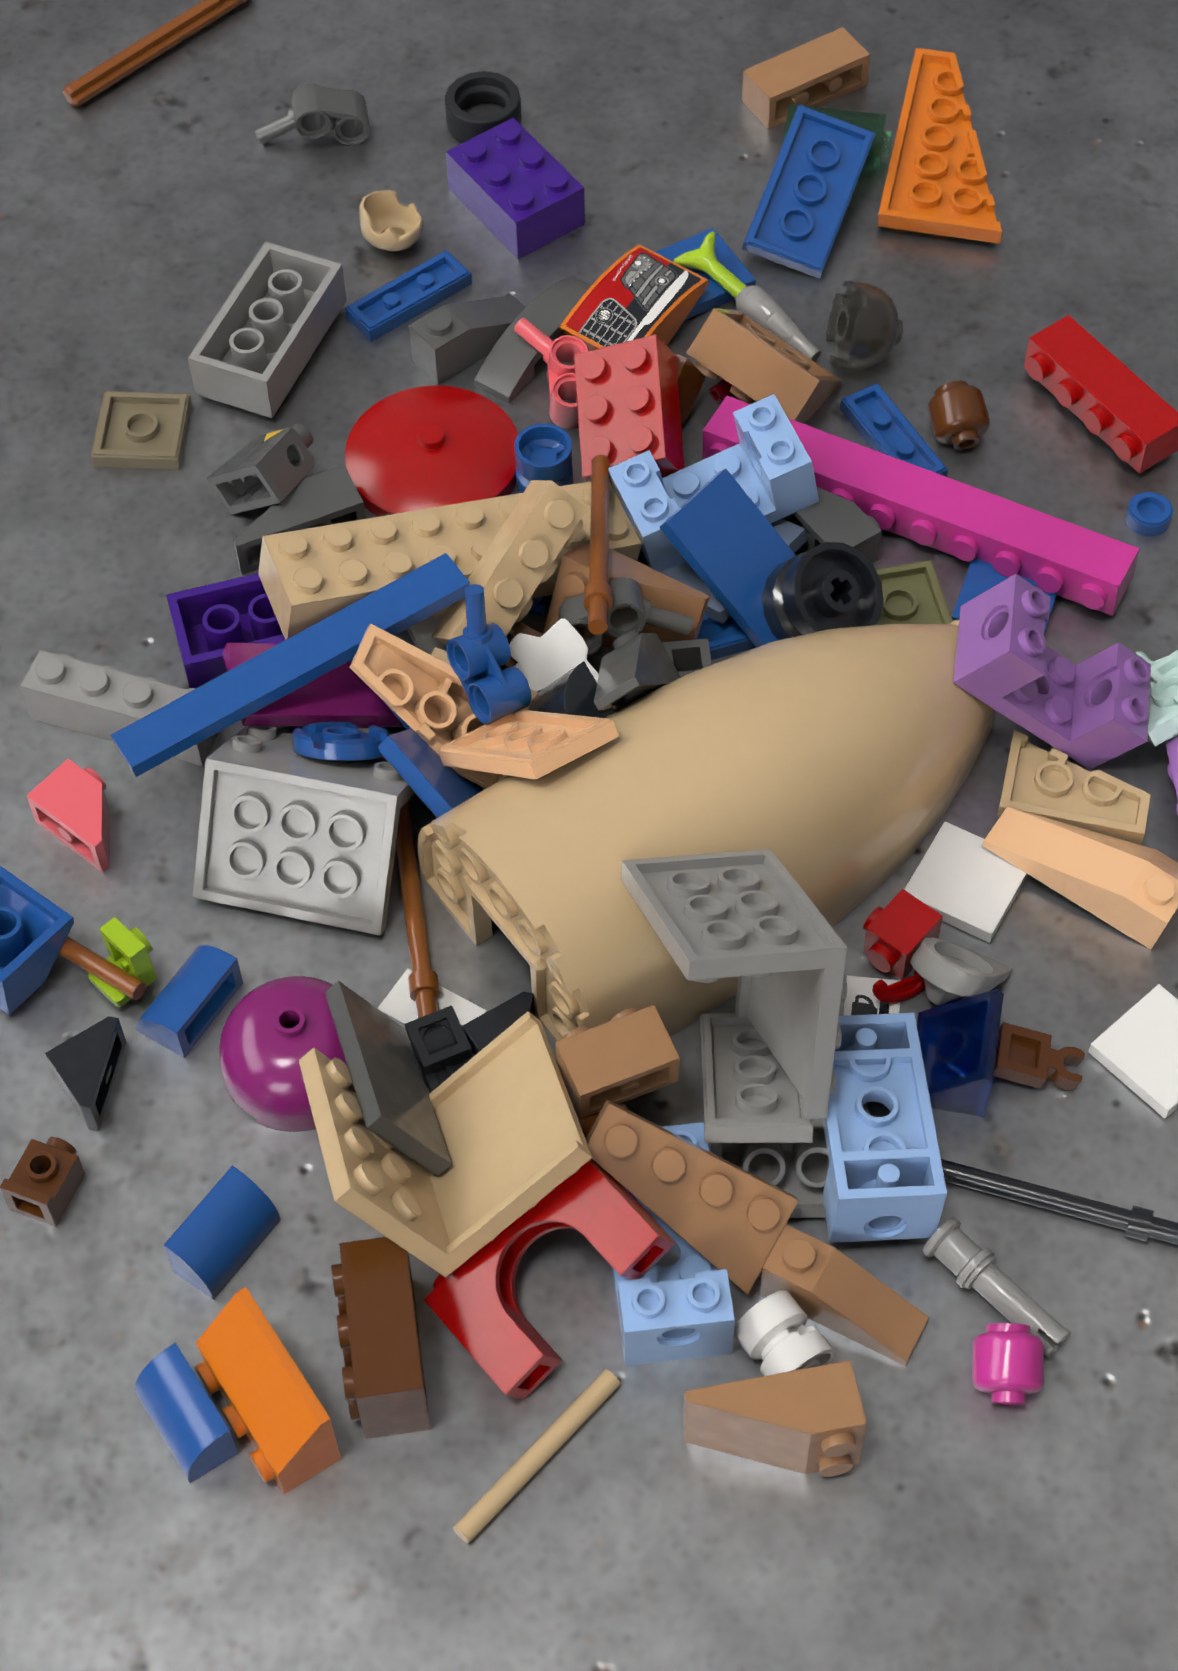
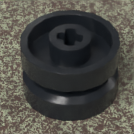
M843 542L822 543L777 565L767 578L762 595L764 617L772 634L778 640L828 629L876 625L884 603L882 582L874 565L860 550Z

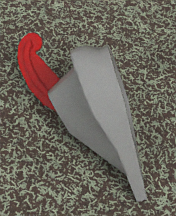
M934 937L925 938L910 961L915 969L914 976L891 985H887L883 980H878L874 983L872 992L881 1002L893 1003L913 998L926 989L927 998L931 1002L941 1005L963 996L975 997L988 993L998 984L1004 982L1011 974L1013 968L955 943Z

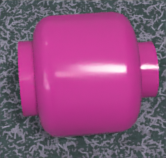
M1015 1323L986 1325V1333L976 1336L972 1343L973 1385L981 1392L992 1394V1404L1025 1405V1394L1036 1393L1044 1386V1345L1042 1340L1038 1336L1030 1334L1029 1325Z

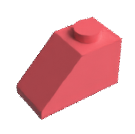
M67 759L26 796L35 822L103 873L110 867V809L104 792L106 784L93 769L86 767L83 770L70 759Z

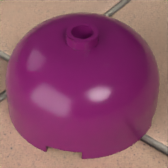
M307 976L278 978L250 991L236 1004L229 1014L222 1029L219 1044L221 1071L232 1101H235L249 1115L255 1117L258 1124L286 1132H302L316 1129L299 1060L312 1048H316L329 1059L338 1058L347 1065L326 998V991L334 984Z

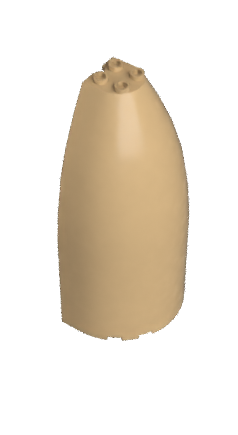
M954 620L949 624H883L828 629L770 642L689 673L608 715L605 718L614 720L619 737L538 779L508 775L433 820L430 824L423 827L418 835L421 878L476 946L493 936L492 919L530 965L535 1017L542 1022L544 1030L554 1042L561 1040L565 1034L578 1027L587 1026L593 1028L611 1021L616 1014L626 1009L637 1008L641 1010L655 1005L671 1037L699 1019L700 1014L708 1013L736 995L738 976L720 978L713 983H701L694 980L687 981L622 882V860L771 849L833 928L902 867L941 820L969 775L994 724L996 710L953 683L959 620Z

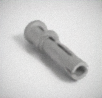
M951 1217L944 1222L927 1241L922 1252L929 1258L937 1257L957 1276L956 1283L961 1288H966L967 1290L974 1288L1011 1323L1029 1325L1030 1334H1034L1042 1340L1044 1355L1047 1358L1051 1357L1061 1347L1059 1343L1061 1341L1065 1342L1071 1332L1067 1328L1065 1329L995 1265L997 1261L994 1257L995 1253L988 1247L981 1249L959 1229L961 1223L955 1217Z

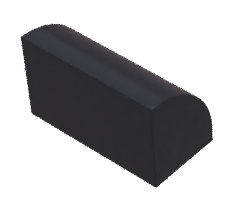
M584 661L542 689L534 697L528 709L530 711L605 718L615 712L613 709H597L594 703L597 682Z

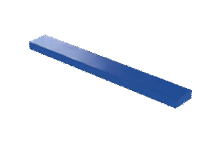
M445 553L111 734L112 740L135 777H138L353 659L370 624L395 636L464 598L465 588L470 585V582L449 555Z

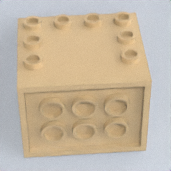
M529 1011L429 1094L452 1163L439 1176L431 1173L366 1128L348 1066L338 1058L331 1060L316 1048H312L299 1060L334 1201L444 1277L451 1274L488 1242L494 1240L504 1229L526 1211L537 1205L543 1197L570 1175L576 1173L581 1166L592 1158L542 1022Z

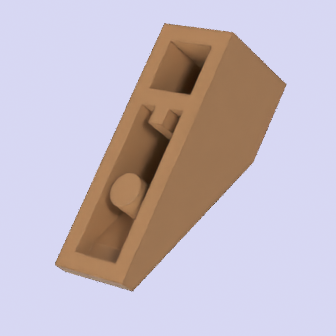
M787 1224L762 1268L761 1296L767 1297L775 1292L787 1290L807 1314L808 1319L904 1366L907 1365L929 1321V1316L838 1249Z

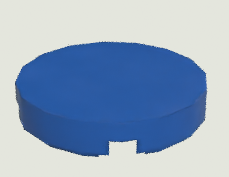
M352 722L310 723L308 726H304L303 729L296 728L293 731V750L302 756L317 759H374L383 756L378 746L390 734L386 729L376 725L369 726V732L366 733L357 729V724H352Z

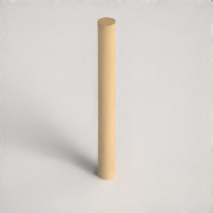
M604 1369L458 1521L453 1530L464 1542L469 1544L620 1386L618 1378L609 1370Z

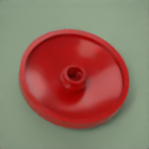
M452 386L414 387L394 393L380 400L366 410L357 420L346 442L345 464L364 502V507L377 517L506 496L512 492L516 484L515 440L518 432L504 410L490 399L478 393Z

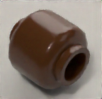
M952 381L936 389L934 396L928 403V414L935 438L943 445H954L956 450L969 449L980 442L979 437L985 434L990 427V418L981 390L975 386L968 385L965 381Z

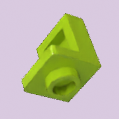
M113 917L99 928L109 953V957L106 960L143 981L146 987L157 979L149 953L153 951L152 945L138 928L133 927L129 930L116 917ZM88 973L90 982L116 1007H122L131 1000L130 997Z

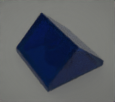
M998 988L918 1012L917 1031L932 1109L979 1117L985 1116L993 1080L1004 993Z

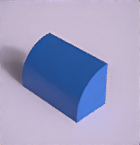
M198 946L135 1024V1030L185 1058L242 986L243 980L238 959L213 946Z
M232 1165L163 1245L172 1271L214 1300L280 1222V1216L268 1196L249 1177Z
M176 1342L153 1358L142 1370L135 1383V1392L188 1482L192 1483L238 1453L229 1428Z

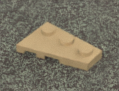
M1014 729L997 817L1000 818L1007 807H1011L1142 845L1151 794L1099 769L1090 772L1068 761L1069 755L1055 748L1048 752L1028 742L1029 736Z

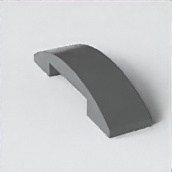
M573 276L553 284L538 295L513 320L496 342L474 379L475 386L510 403L535 377L534 365L543 356L514 332L517 322L521 318H526L554 341L563 335L559 328L592 285Z

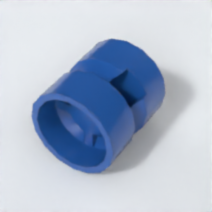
M549 423L535 424L526 427L518 434L515 440L517 492L524 493L531 480L553 481L558 486L573 484L572 440L561 427Z

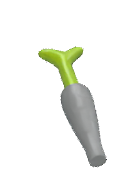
M714 231L705 236L699 249L686 252L673 260V262L684 268L707 273L736 298L737 310L749 316L813 361H816L821 355V351L805 337L790 316L768 292L757 285L746 286L716 259V233Z

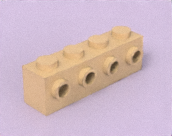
M531 480L468 578L470 585L477 584L484 588L486 625L490 623L497 624L505 635L508 634L515 622L521 621L532 607L533 600L531 596L540 583L546 582L552 576L558 565L556 557L565 544H569L576 538L583 526L581 518L588 507L553 481ZM465 597L450 606L431 636L445 647L448 640L462 635L463 629L467 626Z

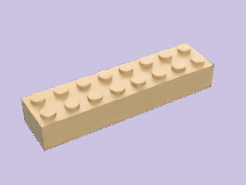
M591 481L560 486L588 507V509L581 518L583 526L579 534L572 542L563 546L556 557L558 560L556 570L546 582L538 585L531 599L553 595L563 555L590 539ZM609 482V548L637 561L642 543ZM523 493L262 536L258 575L285 640L445 553L449 555L468 580ZM450 606L431 615L430 617L445 615Z

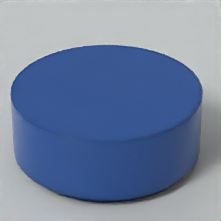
M1154 492L1139 493L1129 501L1126 523L1132 531L1139 535L1148 537L1161 535L1170 526L1173 515L1172 504L1161 494Z

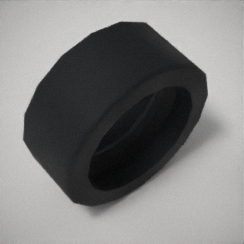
M488 71L468 73L457 78L446 91L444 100L448 130L456 139L462 142H466L512 118L519 124L521 123V97L519 89L510 78ZM479 102H491L504 107L501 111L484 116L472 115L462 111L465 107Z

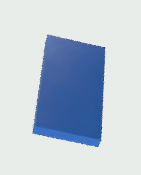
M798 105L743 242L742 250L820 279L876 133Z
M725 468L718 472L659 528L757 648L767 643L778 641L772 634L764 617L762 595L766 580L777 565L796 555Z

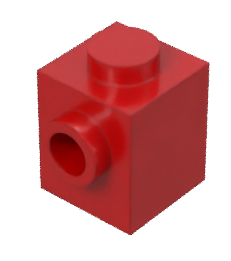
M902 889L884 909L880 906L875 908L863 925V931L865 932L863 954L867 956L871 964L878 970L890 972L900 980H904L914 969L910 961L913 954L921 946L922 941L925 938H939L943 916Z

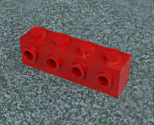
M1067 315L1029 337L1024 368L1030 377L1035 381H1039L1048 389L1063 407L1071 410L1084 422L1087 429L1091 433L1097 434L1107 443L1122 461H1126L1140 474L1178 451V412L1071 316Z

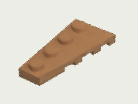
M606 1100L586 1137L592 1159L718 1270L727 1269L728 1278L748 1295L799 1200L795 1195Z

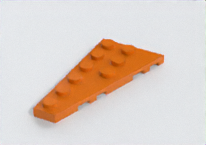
M922 48L915 49L879 208L877 226L1001 244L1002 228L1000 221L996 219L993 194H990L986 181L987 171L976 130L972 128L971 111L969 104H966L963 93L964 84L955 53Z

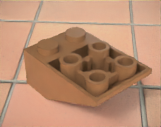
M655 1005L641 1010L637 1008L626 1009L616 1014L609 1022L593 1028L587 1026L578 1027L565 1034L561 1040L555 1042L556 1062L578 1119L601 1111L606 1100L618 1105L678 1082L680 1057Z

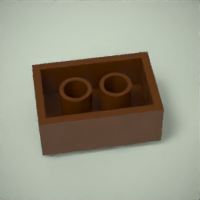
M387 1237L339 1243L341 1263L332 1264L331 1269L335 1298L338 1300L340 1314L337 1315V1328L340 1348L343 1349L345 1367H342L345 1398L349 1405L351 1421L361 1420L365 1439L431 1430L413 1278L408 1251Z

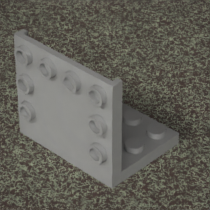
M245 726L209 755L205 761L192 897L381 935L386 929L400 809L415 792L384 756L366 760H326L306 757L295 753L293 750V731L296 728L303 729L304 726ZM357 728L361 732H369V728Z
M771 849L622 860V882L687 981L694 980L701 983H713L720 978L738 976L735 1015L738 1018L748 1017L804 1099L803 1115L806 1120L827 1118L829 1096L834 1095L836 1089V1078L833 1070L835 1050L840 1048L842 1040L841 1028L838 1022L840 1004L845 1002L847 998V981L844 975L847 946Z

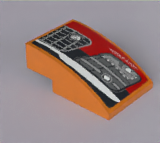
M638 244L615 261L593 283L559 328L564 336H576L583 340L587 345L588 351L655 334L668 345L709 285V282L702 276Z

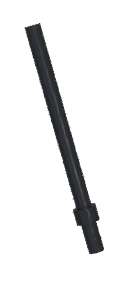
M941 1159L945 1182L1126 1231L1125 1236L1145 1242L1148 1237L1178 1245V1223L1153 1216V1210L1135 1205L1132 1206V1210Z

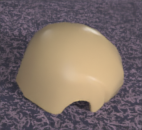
M392 190L374 191L363 197L359 208V223L364 239L372 246L394 252L405 250L419 240L423 230V218L417 211L415 203H411L410 206H404L400 203L397 193Z

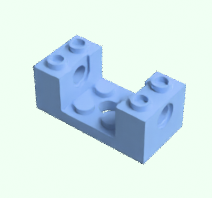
M775 394L733 412L739 444L662 478L660 469L650 450L608 468L614 491L642 543L640 549L650 568L662 572L686 562L659 527L718 472L725 468L770 524L819 502L812 460Z
M895 1013L839 1016L838 1022L841 1028L842 1040L840 1048L835 1050L833 1062L836 1089L834 1095L829 1096L827 1118H822L829 1158V1167L822 1195L829 1243L930 1238L938 1228L947 1190L915 1014ZM867 1102H880L889 1109L890 1114L884 1117H874L866 1113L862 1106Z
M704 1122L662 1127L709 1151L708 1143H705ZM629 1192L676 1242L672 1248L679 1253L680 1258L674 1265L668 1267L655 1264L642 1279L631 1280L620 1276L612 1267L625 1366L732 1354L735 1319L727 1269L718 1270Z

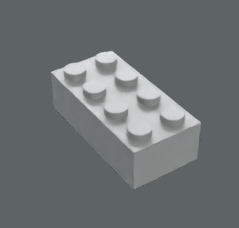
M265 242L188 357L195 394L273 418L347 301L342 264Z

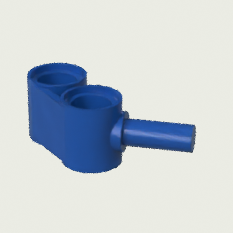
M472 584L465 588L467 626L463 629L462 635L448 640L446 651L449 663L455 674L459 677L468 696V702L474 715L480 722L487 724L528 707L532 696L528 681L518 668L513 666L501 670L500 666L508 663L511 655L507 637L497 624L490 623L486 625L484 588L481 585Z

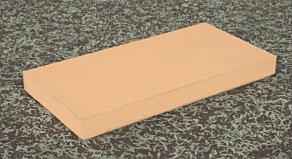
M519 710L487 723L441 746L438 753L443 766L538 779L619 737L614 720L607 718Z

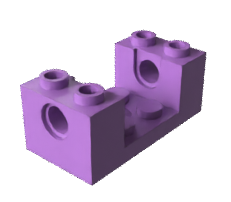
M1015 574L961 605L953 683L1054 748L1069 755L1070 758L1089 770L1147 742L1151 664L1119 642L1077 665L1046 646L1044 637L1045 622L1049 620L1051 597Z

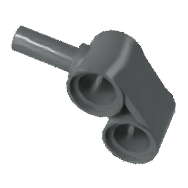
M304 84L294 90L292 94V107L288 109V114L257 128L255 133L260 143L265 144L295 128L298 134L308 139L323 137L329 130H332L339 142L346 145H357L365 141L370 135L366 101L362 94L354 90H341L317 84Z
M626 577L615 578L608 582L613 590V606L608 612L607 631L601 635L592 634L588 629V611L584 607V593L568 598L559 607V620L563 618L568 620L583 637L588 647L587 656L598 651L602 645L603 637L611 635L619 638L633 630H637L640 634L645 624L685 635L690 634L693 626V617L650 606V601L644 599L642 587L639 583ZM621 607H629V608H626V609H617V608H621Z

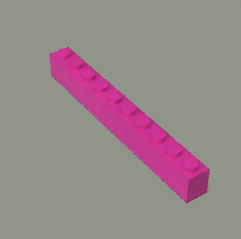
M730 396L724 398L703 429L702 460L739 444L733 412L750 404ZM789 419L812 460L816 486L854 502L866 515L872 516L882 530L890 531L914 540L918 544L951 554L963 561L971 562L974 558H978L992 564L993 568L1002 576L1021 575L1034 580L1036 585L1047 593H1057V595L1080 603L1089 609L1098 610L1112 616L1133 579L1140 548Z

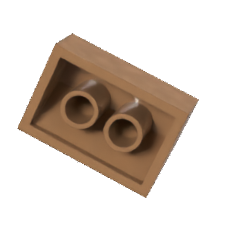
M713 308L687 351L689 356L697 360L695 366L701 373L714 380H717L720 376L732 384L729 391L739 399L752 404L753 400L757 402L775 394L787 418L802 424L809 420L843 381L740 310Z

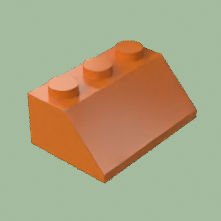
M244 1287L234 1294L195 1344L202 1362L194 1367L209 1394L212 1395L219 1390L227 1402L228 1406L221 1411L237 1439L245 1434L250 1439L256 1450L249 1453V1457L264 1483L274 1478L282 1493L286 1494L339 1461L341 1457L330 1417L247 1287Z

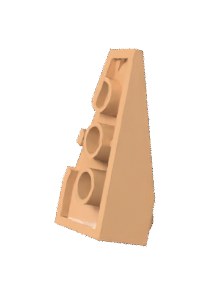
M373 624L367 627L349 668L438 755V750L441 746L485 725L474 715L463 685L451 665ZM529 706L521 710H528ZM452 767L460 776L485 789L508 776Z
M1007 807L981 845L1150 950L1178 909V862L1150 847L1011 807Z

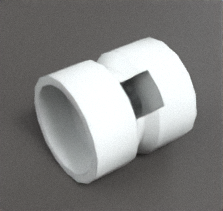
M787 1290L775 1292L755 1304L742 1316L734 1327V1337L750 1358L763 1360L760 1371L764 1376L827 1365L835 1357V1350L815 1326H805L807 1314Z

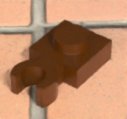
M1003 1022L996 1032L991 1075L1039 1089L1048 1077L1053 1084L1063 1090H1075L1082 1082V1076L1069 1072L1064 1064L1077 1067L1084 1059L1085 1052L1071 1046L1063 1047L1060 1050L1050 1048L1052 1035Z

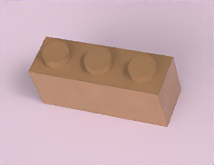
M841 27L743 70L742 102L767 129L773 128L793 119L798 105L815 109L867 86L870 54L844 27Z

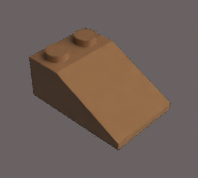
M590 539L563 555L543 635L559 621L558 613L561 604L570 597L584 593V589L589 583ZM609 548L608 582L619 577L631 578L642 587L644 599L650 601V606L693 617V626L689 635L645 624L641 633H656L661 642L697 639L710 596ZM621 607V608H617V609H626V608H629V607ZM611 635L603 637L600 648L613 647L612 643L618 638Z
M851 1360L684 1391L683 1435L686 1443L802 1474L820 1472V1475L826 1477L844 1474L850 1471L853 1465L860 1463L867 1422Z

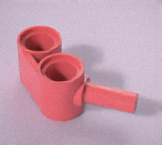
M521 318L515 325L514 332L544 355L543 361L548 364L547 378L550 393V419L555 425L563 429L579 427L577 403H566L563 400L571 399L577 402L574 355L587 352V345L583 340L571 335L560 336L553 341L526 318ZM561 362H570L574 365H564Z

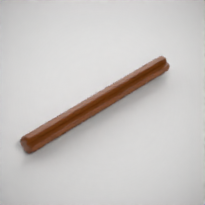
M247 0L201 1L66 85L63 89V94L71 106H80Z

